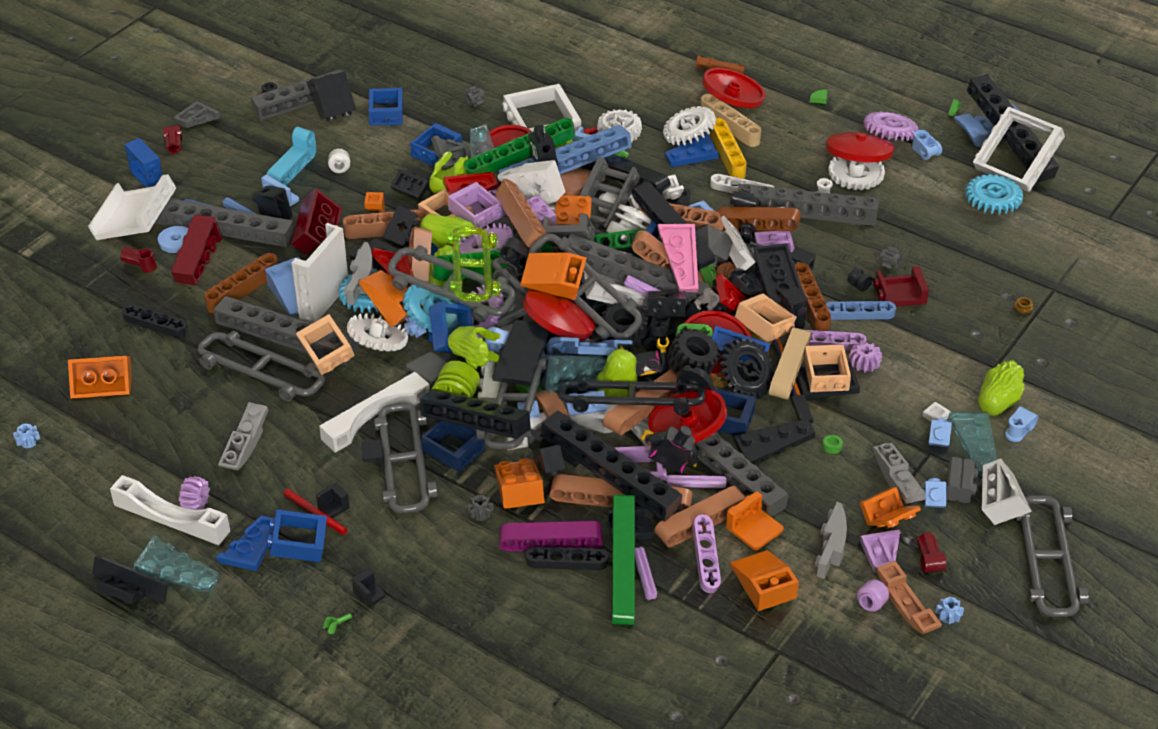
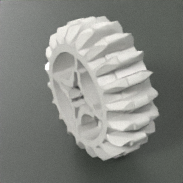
M613 109L611 112L607 111L599 117L597 124L598 133L621 125L630 132L631 143L633 140H637V137H640L642 130L641 120L632 111L627 112L626 109L624 111Z

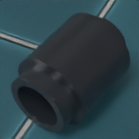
M733 190L730 204L734 205V207H755L757 198L754 197L753 193Z

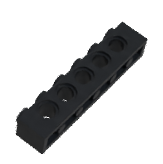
M433 389L419 398L421 416L513 439H518L531 430L530 413L526 410Z

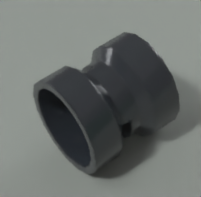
M855 267L849 273L847 281L851 285H856L857 289L864 292L871 286L873 277L868 273L865 274L859 267Z

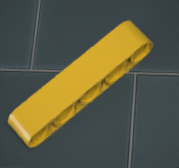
M716 118V125H712L713 130L710 132V137L729 175L744 179L746 176V160L726 121Z

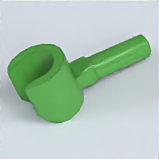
M349 613L340 618L327 617L323 629L329 628L328 633L333 634L336 631L337 625L351 619L352 615Z

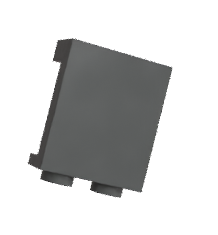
M580 214V223L577 225L556 226L552 225L548 216H544V223L541 224L547 234H555L561 239L565 236L568 239L570 233L594 242L595 228L587 214ZM548 241L551 247H557L554 242Z

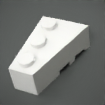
M1002 459L983 465L982 511L994 525L1032 512L1014 474Z

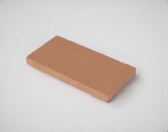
M578 167L560 174L565 189L563 195H580L591 170Z

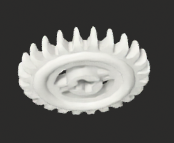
M694 106L691 109L686 108L684 111L681 110L680 113L674 114V117L669 118L670 120L664 125L663 134L668 143L675 145L676 141L677 145L680 146L681 140L684 145H686V140H689L692 144V138L699 141L698 135L704 138L703 132L709 134L708 128L713 130L712 125H716L715 114L707 107L697 106L695 108ZM695 118L700 119L698 124L696 123ZM680 124L683 130L678 129Z
M833 157V161H830L828 167L829 175L836 184H841V187L846 186L847 189L853 188V190L874 188L881 183L885 175L882 162L878 164L877 162H857L839 157L836 160V157Z
M367 313L364 319L361 314L358 315V318L354 315L347 324V332L350 337L359 342V344L366 345L365 347L367 348L371 347L373 350L397 351L405 347L408 342V332H405V328L401 330V324L398 327H391L382 319V315L378 319L374 318V313L371 319L368 318Z

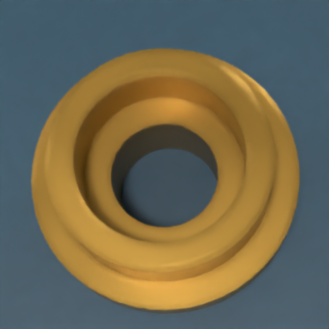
M1021 297L1015 302L1014 308L1021 314H1028L1032 312L1033 304L1029 298Z

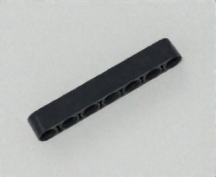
M614 154L604 158L608 167L616 171L629 174L632 167H635L640 176L639 183L635 187L648 181L659 193H662L671 186L670 179L663 173ZM596 161L586 164L583 167L592 170ZM606 175L607 177L625 183V180Z
M647 181L631 189L634 200L657 226L658 224H687L650 182ZM695 233L697 270L699 271L713 264L715 256L711 249Z
M509 238L501 248L500 255L504 260L524 271L530 248L516 238ZM585 292L580 296L600 316H602L603 311H606V308L614 305L588 299Z

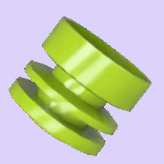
M450 361L442 367L431 391L437 389L473 398L480 384V377L478 372L469 364L461 361Z

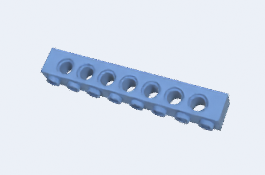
M617 125L556 148L559 174L597 161L598 157L605 158L631 148L630 132L621 125ZM532 158L499 170V174L505 170L522 166L525 163H534L535 161Z

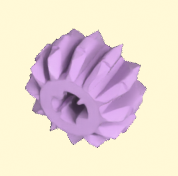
M867 341L865 344L859 342L858 345H853L849 354L851 366L856 367L857 371L863 370L864 373L867 370L873 372L874 369H878L882 361L880 347H875L874 343L868 344Z
M196 476L185 478L184 484H181V490L179 491L180 506L193 510L204 509L209 497L210 488L208 487V481Z

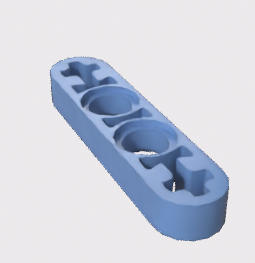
M890 301L826 303L831 314V320L891 319L895 316L896 311L895 304ZM852 309L854 310V312H848L846 310ZM865 309H871L873 311L867 312L865 311Z

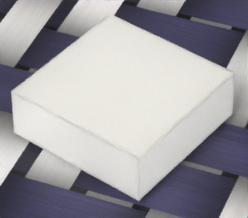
M934 402L923 411L922 416L929 421L936 418L947 419L950 417L951 411Z

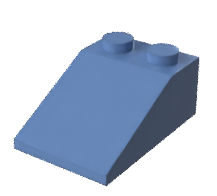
M295 258L265 269L267 286L290 317L298 314L291 263Z

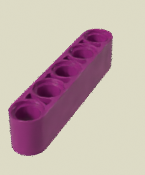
M596 521L503 524L499 529V546L502 550L509 552L527 551L531 547L597 549L603 543L602 527Z

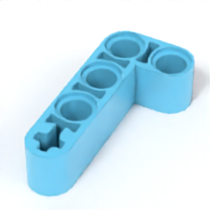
M301 127L294 129L292 134L293 146L268 170V176L286 186L314 158L316 154L315 134L311 130Z

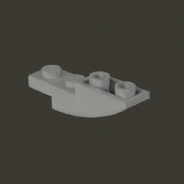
M368 242L363 243L361 249L357 251L355 260L351 262L350 270L353 274L349 285H346L344 295L347 296V304L355 305L361 293L367 294L363 291L359 281L373 274L372 253Z
M248 403L237 430L233 431L219 461V467L239 470L245 464L262 435V425L269 411L267 406Z
M893 443L874 446L873 451L889 487H897L900 498L906 504L925 500V491L908 471L909 464Z
M840 502L836 503L834 509L829 510L827 524L823 523L820 535H823L821 551L823 554L822 556H817L815 567L818 568L817 577L825 579L831 564L840 566L843 558L847 523L845 512Z

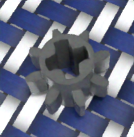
M474 85L466 90L465 100L469 105L473 104L476 107L484 103L482 99L485 98V94L480 87L476 88Z
M891 246L889 250L883 249L879 258L883 262L881 266L892 270V267L897 268L902 259V255L899 254L900 250Z
M477 495L474 498H470L471 504H467L468 512L471 513V518L480 521L485 520L487 517L490 518V512L493 511V503H490V497Z

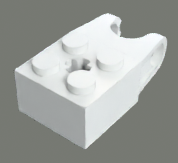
M555 160L525 163L522 166L505 170L498 175V179L501 182L503 179L514 182L526 200L539 195L545 203L557 202L565 193Z

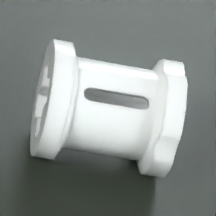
M827 178L818 180V192L830 193L832 181Z

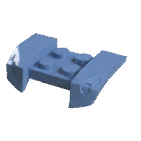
M1011 104L1014 107V109L1019 110L1016 106ZM969 113L954 116V120L967 132L973 144L982 148L983 142L988 139L994 127L986 116H976L974 118Z
M554 337L549 340L546 347L547 354H553L556 348L563 354L596 355L595 362L607 360L608 355L614 349L618 350L619 346L630 345L632 341L604 340L599 343L579 342V338Z

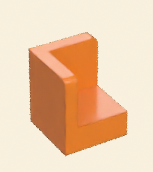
M366 192L365 209L368 211H379V213L385 212L384 193Z

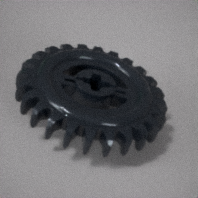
M741 338L727 344V348L722 350L725 354L719 356L724 361L718 363V366L724 367L718 373L725 374L720 381H728L724 388L732 386L731 392L753 396L756 399H761L762 396L767 395L772 377L775 374L772 371L775 367L773 364H770L772 358L767 357L769 352H764V347L762 345L758 347V342L752 343L751 339L745 340ZM742 356L751 357L753 360L749 359L746 361L739 360V358ZM750 377L757 378L756 381L751 383L745 381Z

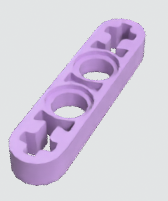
M806 330L812 332L808 346L844 345L845 351H851L853 345H858L859 342L865 344L867 340L866 336L861 333ZM821 338V339H823L824 341H821V342H820V341H816L815 339ZM839 339V340H842L843 342L838 343V342H835L834 340Z
M702 514L695 518L692 525L699 582L703 591L714 593L721 583L712 519ZM700 522H702L703 525L706 526L703 534L702 525H699ZM707 540L711 547H702L700 541ZM702 560H711L713 562V566H704ZM710 573L711 582L714 583L713 586L707 582Z

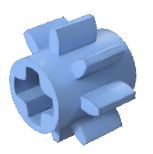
M412 316L405 319L407 323L404 324V327L410 336L415 334L417 338L427 332L422 329L421 325H416V321L411 320Z
M30 424L20 425L17 428V432L13 433L17 446L21 445L24 448L33 447L36 445V440L40 439L37 427H32Z
M953 597L941 598L939 605L936 607V613L940 614L939 620L948 624L955 621L959 622L964 612V608L959 607L961 601Z

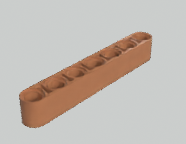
M503 179L495 195L523 242L531 248L547 232L518 186L508 179Z
M671 369L653 382H676L678 373ZM640 390L636 393V397L667 398L678 392L676 390ZM618 405L605 415L603 426L619 435H623L649 417L655 406Z
M558 474L553 477L550 497L558 502L613 508V495H625L603 479ZM672 487L682 494L681 509L676 513L690 507L693 496L692 492L687 488ZM635 502V507H642L641 505Z

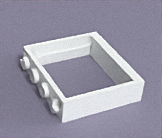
M560 84L503 95V112L507 113L508 121H511L512 125L526 127L516 108L554 100L563 116L573 120L575 131L581 126V119Z
M1008 106L1004 114H1001L997 125L992 128L988 139L983 142L979 153L975 155L976 158L973 164L976 170L987 175L991 174L992 176L995 174L999 177L1005 176V179L1009 178L1011 181H1015L1016 185L1021 187L1020 189L1030 192L1064 139L1063 129ZM1013 121L1050 135L1022 179L986 164Z

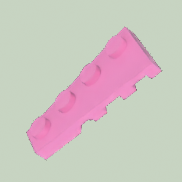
M658 224V231L678 290L698 292L695 224Z

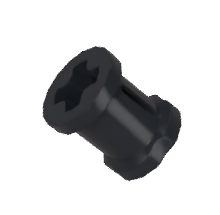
M750 223L741 224L739 228L740 236L744 243L750 244L753 241L752 235H754L755 227Z

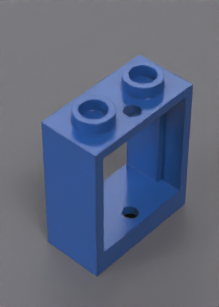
M402 88L369 89L370 126L403 125ZM398 103V107L374 108V104Z
M437 123L410 142L411 156L435 167L439 159L436 152L427 149L432 144V137L439 136L443 140L450 139L457 143H462L461 134Z
M140 138L124 144L130 172L145 188L156 186L163 175L160 158Z
M441 300L429 307L433 349L437 352L453 354L447 343L446 313L457 314L458 327L473 326L471 307L461 303L452 304L446 300Z
M276 509L275 518L271 517L269 530H273V534H268L267 547H271L270 556L321 562L327 516ZM279 526L315 530L314 544L279 540Z

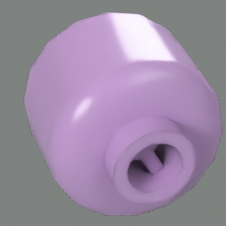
M875 579L867 581L857 593L858 603L862 608L870 612L881 609L889 598L888 588L884 583Z

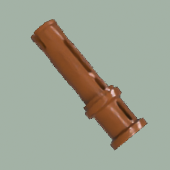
M698 55L695 69L726 68L744 74L745 65L718 61L714 57L704 58Z

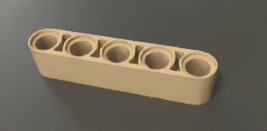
M705 94L701 97V107L711 109L716 118L724 119L734 137L750 147H756L760 144V126L712 94Z
M795 327L792 328L772 379L769 395L786 400L789 399L804 359L805 346L809 345L812 332Z

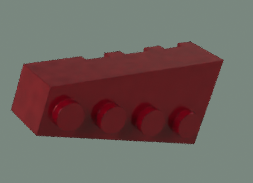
M194 214L192 221L189 222L188 232L183 237L182 247L178 250L176 262L171 267V274L176 283L197 285L205 271L204 264H209L211 252L215 253L217 249L216 243L221 242L223 239L215 217Z

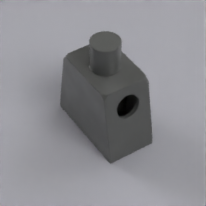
M710 225L696 230L695 233L713 252L715 262L712 265L716 270L717 265L728 260L732 240L728 234Z
M428 352L405 366L406 376L416 372L429 383L431 391L445 363L452 361V358L446 353L438 357L432 352Z

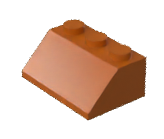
M131 356L68 360L70 399L130 394L132 380Z

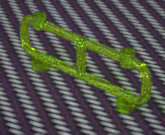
M457 227L453 230V233H449L448 244H453L454 281L450 280V292H454L457 298L464 301L483 302L489 300L492 296L500 297L501 282L492 281L490 248L497 247V234H488L485 229L479 227ZM460 234H477L482 236L483 260L460 258ZM461 266L483 267L484 294L462 292Z

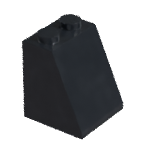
M346 71L306 82L321 119L326 118L327 121L337 119L336 115L342 114V117L352 115L351 111L356 110Z

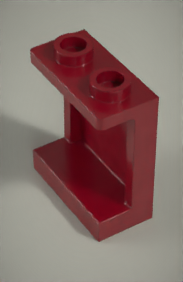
M920 266L912 267L911 275L883 277L881 270L876 271V277L873 278V286L875 289L877 288L879 301H890L896 307L927 304L929 288Z

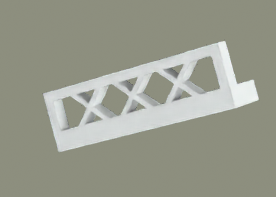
M722 216L721 220L726 229L723 232L728 234L732 240L729 255L736 268L746 271L755 263V260L737 229L725 216Z

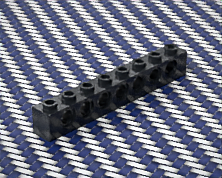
M988 74L970 79L967 88L968 94L993 126L997 125L1001 114H1004L1008 106L1014 107ZM1016 121L1011 123L1003 136L1004 141L1007 142L1028 170L1043 144L1028 126ZM1051 157L1039 176L1038 183L1055 178L1059 165L1053 157Z
M557 410L542 422L541 437L554 446L560 444L561 451L623 494L634 495L636 503L665 522L681 509L682 494L678 490L651 474L647 469L632 461L631 458L616 450L615 447L604 442L584 426L579 425L568 415Z

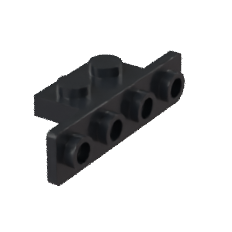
M100 555L94 557L92 574L101 578L97 582V590L104 592L108 596L119 598L128 604H133L144 597L161 604L166 601L168 588L166 582Z

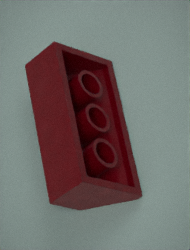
M315 188L302 200L291 245L304 254L312 255L327 238L325 224L329 223L339 227L343 208Z

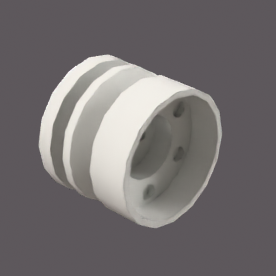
M619 204L618 209L624 211V214L615 212V215L621 220L619 223L611 221L606 232L612 233L634 229L647 230V227L642 224L643 222L650 224L652 220L638 209ZM624 235V236H622V237L620 238V239H622V240L628 242V237H627V236Z

